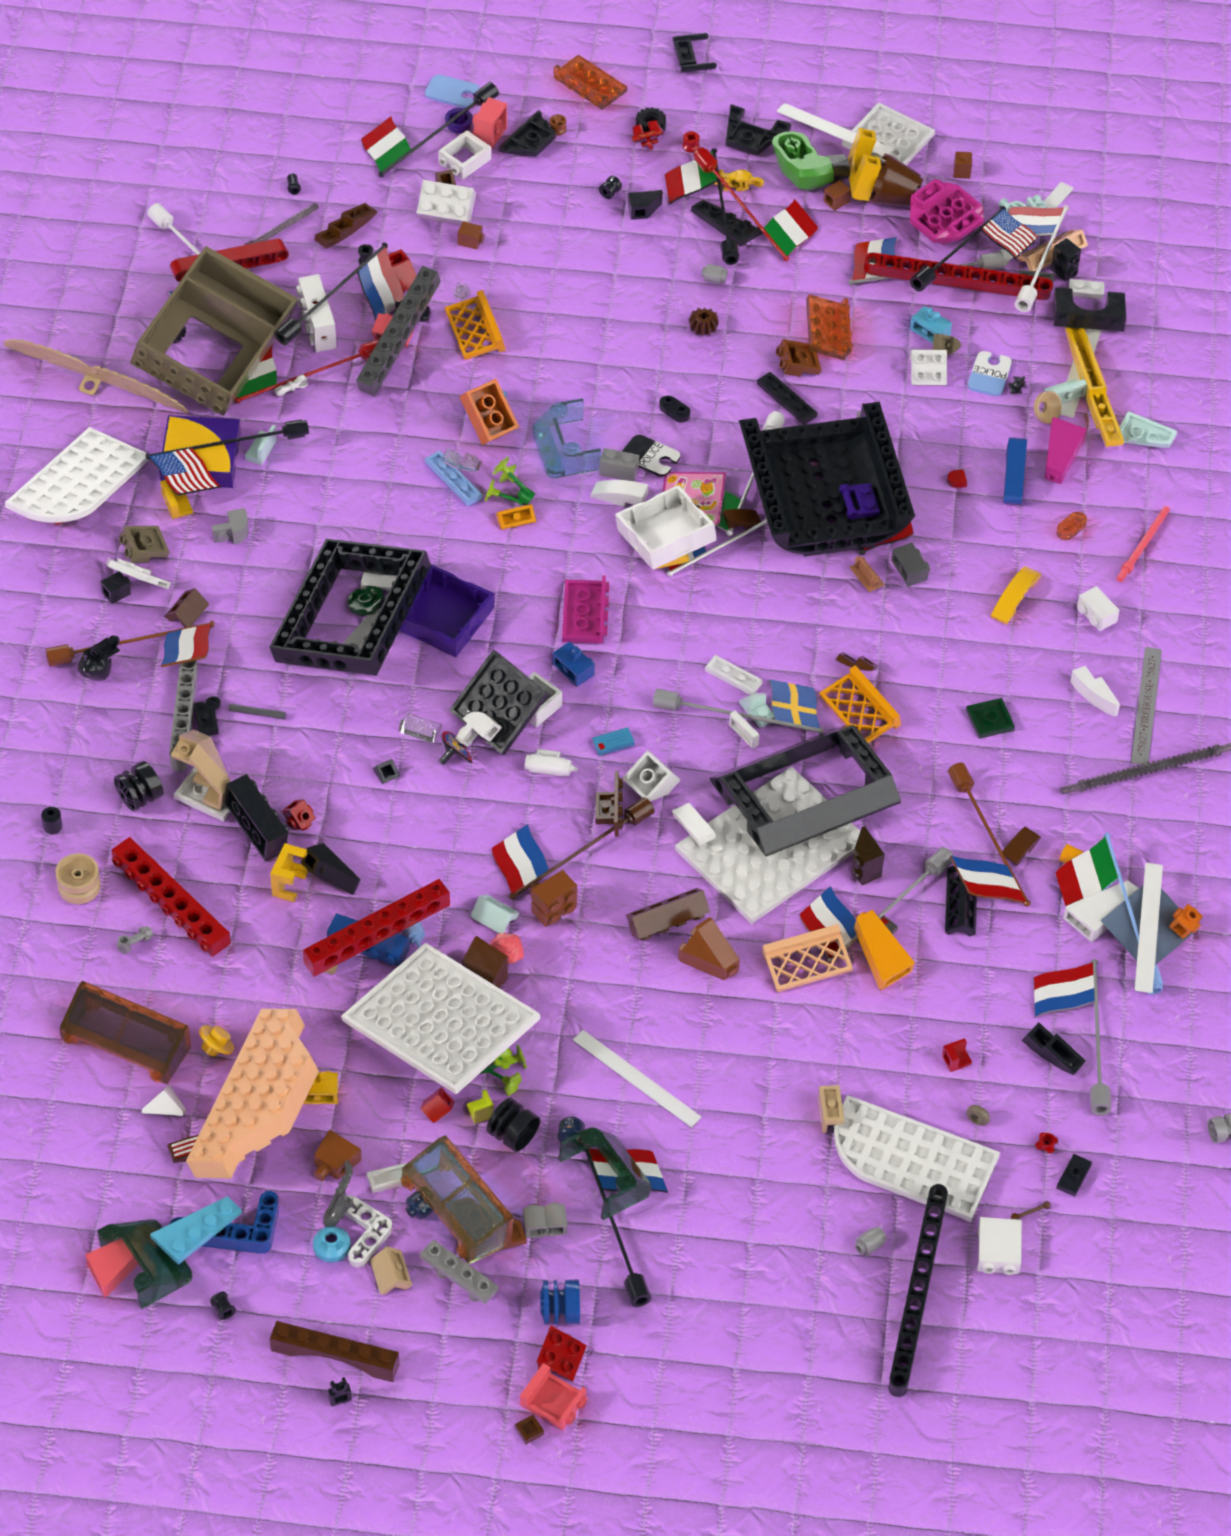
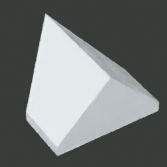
M169 1084L142 1109V1113L183 1116L186 1113V1108Z

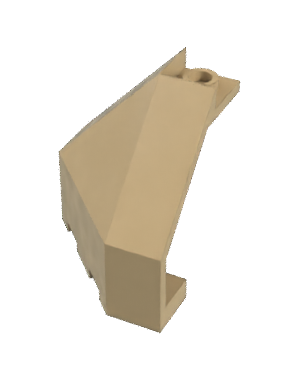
M191 730L179 736V741L172 751L171 757L190 764L197 769L193 782L209 788L203 799V804L221 811L225 802L226 786L230 782V778L212 738L196 730Z

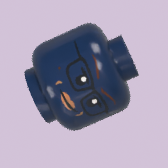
M574 1116L562 1119L558 1128V1140L564 1146L571 1148L583 1142L585 1133L584 1122Z
M418 1189L407 1197V1207L405 1210L411 1218L416 1217L422 1220L435 1211L437 1200L428 1189Z

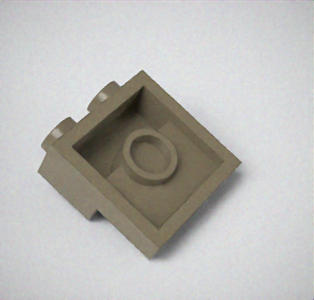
M124 526L122 534L119 536V542L125 546V557L130 558L131 563H149L152 557H168L169 550L159 526Z

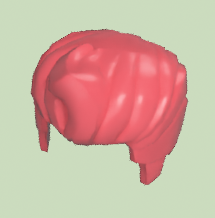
M498 933L490 942L491 946L508 956V964H514L516 961L524 958L523 946L519 936L516 934Z

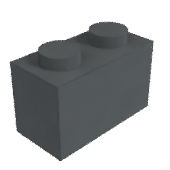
M913 543L892 550L891 561L908 587L928 580L929 564L923 560L920 550L916 549Z

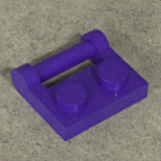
M871 483L851 486L843 484L839 487L840 494L844 497L849 519L879 516L880 510ZM850 494H854L859 510L854 508Z

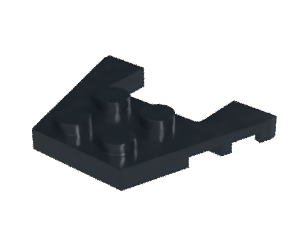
M731 104L726 146L757 156L772 145L773 138L777 134L790 131L791 124L777 119L771 130L740 121L745 114V108Z

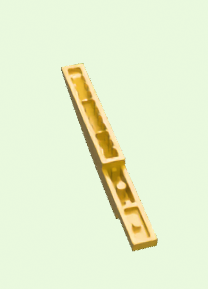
M1065 327L1079 379H1084L1087 383L1085 398L1096 429L1100 430L1106 447L1123 445L1124 438L1106 394L1107 387L1085 329Z

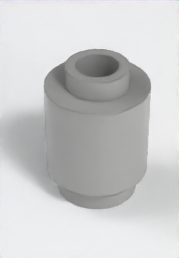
M707 264L706 267L703 266L701 277H704V281L721 284V282L725 283L728 269H724L722 266Z
M879 1227L870 1228L855 1239V1248L861 1255L868 1256L884 1245L887 1239L886 1235Z

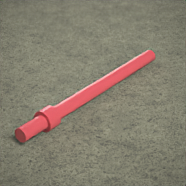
M1163 507L1129 560L1124 562L1121 572L1116 578L1118 582H1123L1127 574L1132 572L1135 562L1169 513V507Z

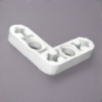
M347 1195L354 1202V1206L349 1208L348 1212L344 1213V1216L367 1229L348 1254L349 1263L353 1267L360 1268L370 1260L390 1236L392 1221L358 1198ZM363 1213H370L372 1215L369 1220H363L360 1216ZM385 1224L387 1225V1228H384V1227H383V1228L379 1231V1225H380V1226H384ZM373 1238L376 1240V1243L369 1246L365 1244V1240ZM362 1252V1259H354V1255L359 1256Z

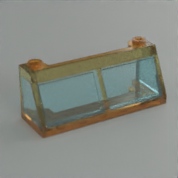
M446 1135L438 1138L402 1167V1177L400 1180L403 1187L410 1191L415 1188L456 1238L458 1241L457 1253L461 1258H464L468 1265L511 1245L514 1217Z

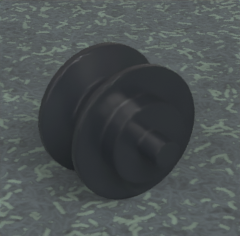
M1013 376L1014 382H1008L1011 394L1023 393L1021 389L1023 387L1027 388L1026 381L1024 380L1026 377Z

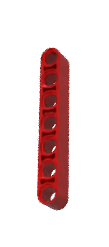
M279 238L216 251L246 269L282 262L289 256L284 242ZM200 254L178 258L170 263V269L176 281L180 282Z

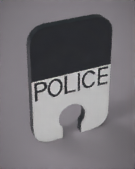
M635 435L622 450V452L639 455V467L661 477L668 475L671 471V467L659 463L661 459H669L675 464L680 460V453L677 450L643 435Z

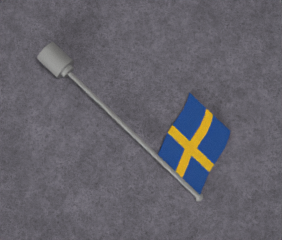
M769 679L772 689L774 719L739 713L744 718L819 732V734L823 733V728L819 726L816 715L817 698L812 687ZM656 689L653 699V707L676 711L681 705L729 715L733 712L684 702L682 697H679V693Z

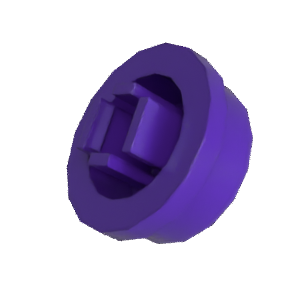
M464 108L449 110L445 115V122H448L464 110ZM468 110L447 126L448 129L459 134L469 130L473 121L472 113Z

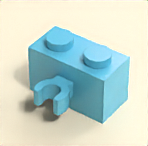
M924 306L911 317L910 330L933 343L934 334L951 335L952 323L940 316L939 312L935 313L931 307L927 308Z

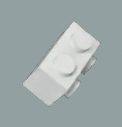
M1097 586L1079 595L1077 604L1079 612L1084 614L1099 631L1118 621L1120 610Z

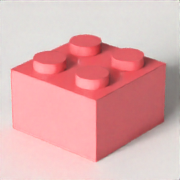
M489 97L485 103H482L480 111L473 117V135L491 146V149L494 148L507 129V103Z

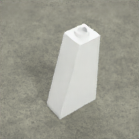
M1128 880L1124 882L1128 897L1139 889L1138 886L1133 885ZM1120 884L1066 906L1063 919L1089 941H1095L1108 930L1101 920L1125 901Z

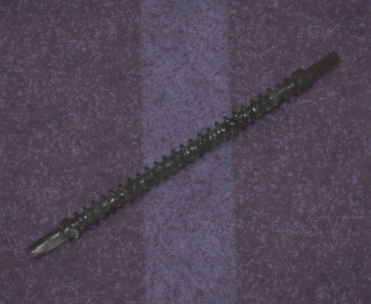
M1231 743L1221 746L1216 744L1212 748L1210 746L1207 749L1202 748V751L1198 749L1197 752L1193 750L1192 753L1187 752V755L1185 753L1182 756L1178 754L1177 757L1172 756V759L1167 757V760L1163 758L1162 761H1152V764L1148 762L1147 765H1137V768L1135 766H1132V769L1128 767L1127 770H1117L1116 773L1113 771L1111 774L1107 773L1106 776L1105 774H1102L1101 777L1097 775L1096 778L1092 777L1091 780L1089 778L1086 781L1084 779L1078 780L1075 784L1060 787V792L1062 795L1078 790L1083 792L1087 791V789H1092V787L1097 788V785L1102 787V784L1106 786L1107 783H1117L1118 780L1121 782L1123 779L1127 780L1128 777L1130 779L1133 776L1136 778L1138 775L1142 776L1143 773L1145 775L1148 772L1152 774L1153 771L1157 772L1158 769L1160 771L1163 768L1167 770L1168 767L1172 768L1173 765L1175 767L1178 764L1182 766L1183 763L1188 764V761L1192 763L1193 760L1195 762L1198 759L1201 761L1203 758L1207 759L1208 756L1210 758L1213 755L1217 757L1223 752L1231 751Z

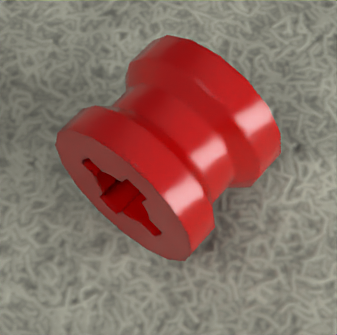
M694 131L686 132L683 135V149L686 152L694 153L699 149L700 136Z

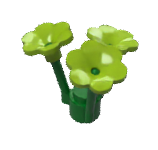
M507 456L494 468L492 474L495 475L502 471L503 474L499 482L503 483L508 479L512 483L515 482L521 488L517 494L519 499L495 489V480L492 479L485 501L487 502L488 498L493 495L514 501L521 506L523 503L528 505L536 493L527 488L514 475L517 467L515 464L509 467L506 466L509 460Z

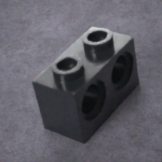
M1068 238L1056 244L1053 251L1051 271L1063 281L1075 277L1078 273L1081 249Z

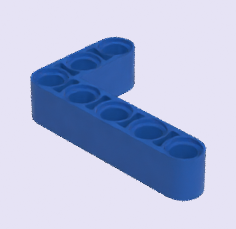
M266 1191L261 1194L254 1226L229 1223L203 1244L202 1247L259 1254L270 1251L279 1214L277 1194L273 1191ZM175 1217L170 1221L169 1224H172L184 1217Z

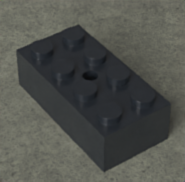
M247 774L227 783L224 802L226 807L265 862L278 856L284 843L287 844L289 830L286 824L281 823L274 808L271 809L266 796L259 792L256 782L250 779Z

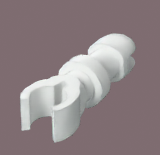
M300 375L293 382L289 381L286 385L277 387L274 392L277 396H282L288 391H295V388H304L308 385L306 382L307 378L305 375Z

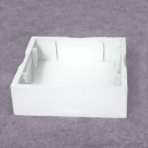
M679 485L656 495L648 501L638 503L615 514L618 531L652 570L717 540L714 523L701 509L694 505L692 499Z

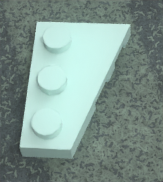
M1129 411L1119 427L1126 444L1170 448L1177 435L1176 430Z

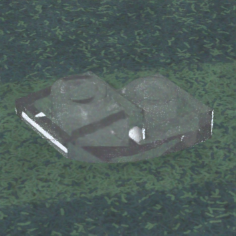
M449 448L444 452L441 459L442 462L451 467L468 472H478L482 463L475 455H470L466 452L464 457H461L458 452Z

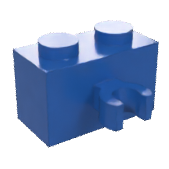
M570 641L553 652V665L577 687L594 676L595 664L593 660L585 656L581 649Z

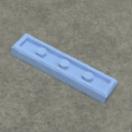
M440 450L425 458V463L467 506L483 499L482 493Z

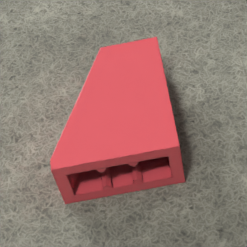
M132 1234L85 1254L87 1266L104 1297H107L142 1261V1245L139 1240L135 1241Z

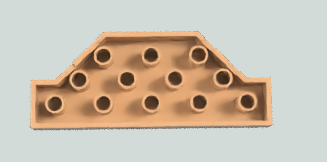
M297 1009L260 1010L186 1160L195 1178L231 1179L238 1163L246 1159L245 1155L253 1150L258 1152L271 1144L270 1140L280 1134L283 1137L290 1133L319 1071L311 1055L299 1039L305 1025Z

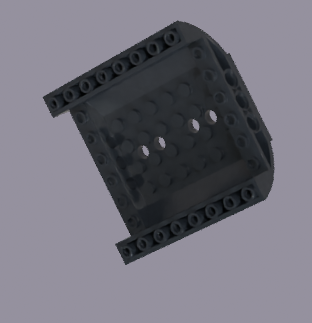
M880 401L862 404L860 417L761 431L757 418L739 420L771 536L774 542L784 550L803 554L805 557L871 548L897 535L914 519L915 513ZM810 462H817L818 465L813 466ZM821 476L823 479L817 480L814 477ZM871 483L880 510L879 516L849 519L844 497L840 494L839 487L843 484L851 486ZM850 494L854 508L859 510L854 494ZM828 504L831 508H825L822 505ZM827 519H834L836 522L830 523Z

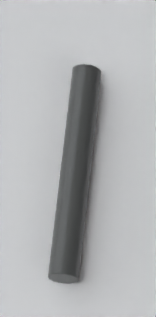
M229 704V711L284 720L286 717V712Z

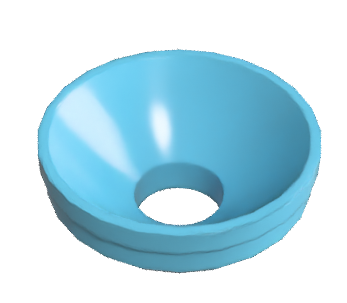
M337 1226L322 1228L313 1239L315 1255L325 1262H338L345 1258L351 1249L348 1233ZM333 1234L338 1239L333 1243H329L325 1240L326 1236Z

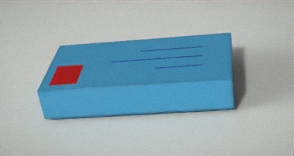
M628 727L592 738L599 756L635 746V741Z

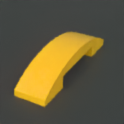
M1024 566L1004 590L991 617L1004 624H1008L1016 613L1017 606L1028 590L1034 587L1041 577V573Z

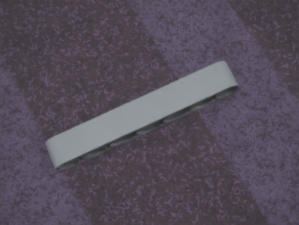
M197 660L180 663L169 751L171 768L178 772L185 770L188 764L171 757V753L179 741V736L192 730L198 681Z

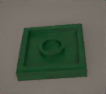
M1002 698L966 706L967 714L979 739L1015 730V725Z

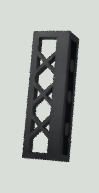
M955 866L947 868L945 933L950 935L962 930L970 937L976 934L977 896L968 893L959 874L955 880L953 879L954 872H957ZM959 885V890L953 895V891ZM958 901V906H957V908H956V909L954 910V912H953V911H952V908H953V906L955 905V903ZM958 917V924L952 926V923Z

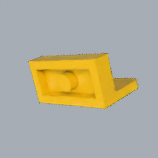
M166 480L160 481L161 493L172 519L192 514L193 510L186 494L176 495L168 486Z

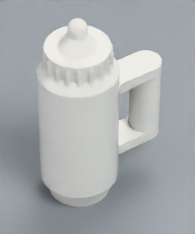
M538 749L537 754L526 755L525 770H529L531 773L563 777L570 776V773L577 771L578 768L572 765L571 760L560 757L561 752Z

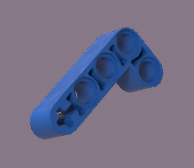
M1013 437L1008 439L1003 503L1022 504L1027 439Z

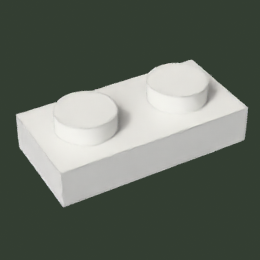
M1070 279L1069 289H1073V297L1103 300L1104 282Z

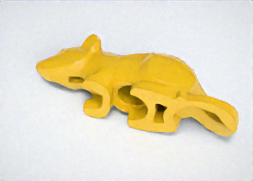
M722 169L719 170L720 176L730 188H736V191L748 190L752 184L757 187H763L764 185L763 179L754 177L747 170L740 169L731 173H724ZM724 186L723 190L728 191V189Z

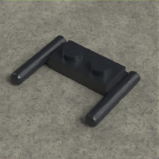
M708 33L672 36L681 73L716 69L717 64L715 62L696 64L691 41L708 39Z

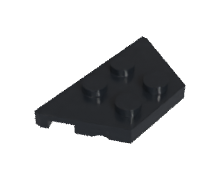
M538 110L499 146V151L536 157L556 138V133L549 126L548 121L543 119L541 111Z

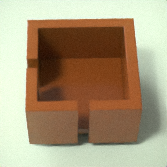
M564 870L559 871L531 889V912L545 927L551 923H556L561 915L570 914L577 907V884Z

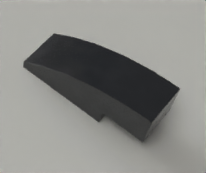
M1039 1022L1021 1040L1039 1056L1071 1075H1074L1086 1062L1057 1033L1053 1036Z

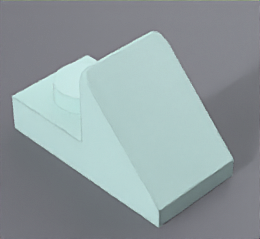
M754 693L739 700L740 705L749 715L774 719L773 712L766 705V694ZM752 719L759 728L770 724L769 722Z

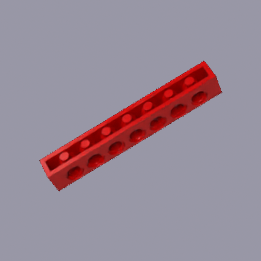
M128 837L111 849L113 864L117 868L120 867L126 877L136 883L140 891H145L149 895L150 900L161 907L165 915H170L174 919L175 924L179 928H183L191 940H196L205 953L208 952L213 957L231 944L230 932L131 837Z
M437 879L303 949L305 966L315 977L450 906L449 890L440 879Z

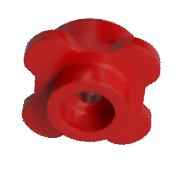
M1042 1132L1039 1134V1141L1035 1143V1147L1038 1150L1042 1149L1048 1154H1052L1055 1150V1144H1058V1138L1049 1132Z

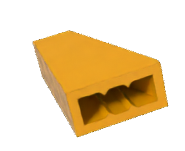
M873 910L859 914L856 917L854 930L876 984L881 991L911 973L915 962Z

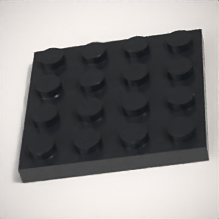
M493 649L449 711L465 724L467 723L463 718L472 712H482L494 719L502 728L490 742L486 739L484 740L499 753L505 755L549 693L498 651Z

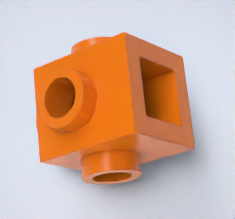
M1187 904L1183 909L1179 907L1172 915L1174 919L1168 927L1184 939L1191 932L1194 934L1201 926L1199 921L1203 915L1197 909Z

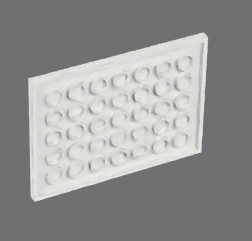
M792 766L753 792L773 821L827 801ZM734 805L707 823L715 832L716 838L698 845L689 835L675 845V850L745 919L753 924L852 855L860 830L852 823H849L765 857L747 832V820L737 806Z
M427 943L422 945L341 1016L343 1022L454 1094L460 1092L541 1019L540 1013Z

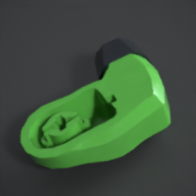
M795 131L783 132L773 138L772 145L781 172L797 188L812 191L830 183H836L839 180L842 181L849 178L850 168L845 154L826 155V157L817 155L808 137L803 133Z

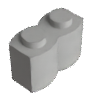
M556 1202L550 1203L547 1206L531 1204L523 1208L526 1238L567 1234L568 1226L564 1204Z

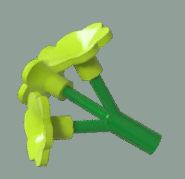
M518 1044L516 1045L517 1051L515 1055H512L511 1050L507 1048L480 1073H490L502 1080V1083L506 1085L504 1091L507 1096L517 1091L518 1085L522 1081L521 1074L517 1072L509 1078L508 1076L500 1075L494 1069L501 1067L506 1070L510 1065L517 1062L524 1069L527 1068L525 1058Z

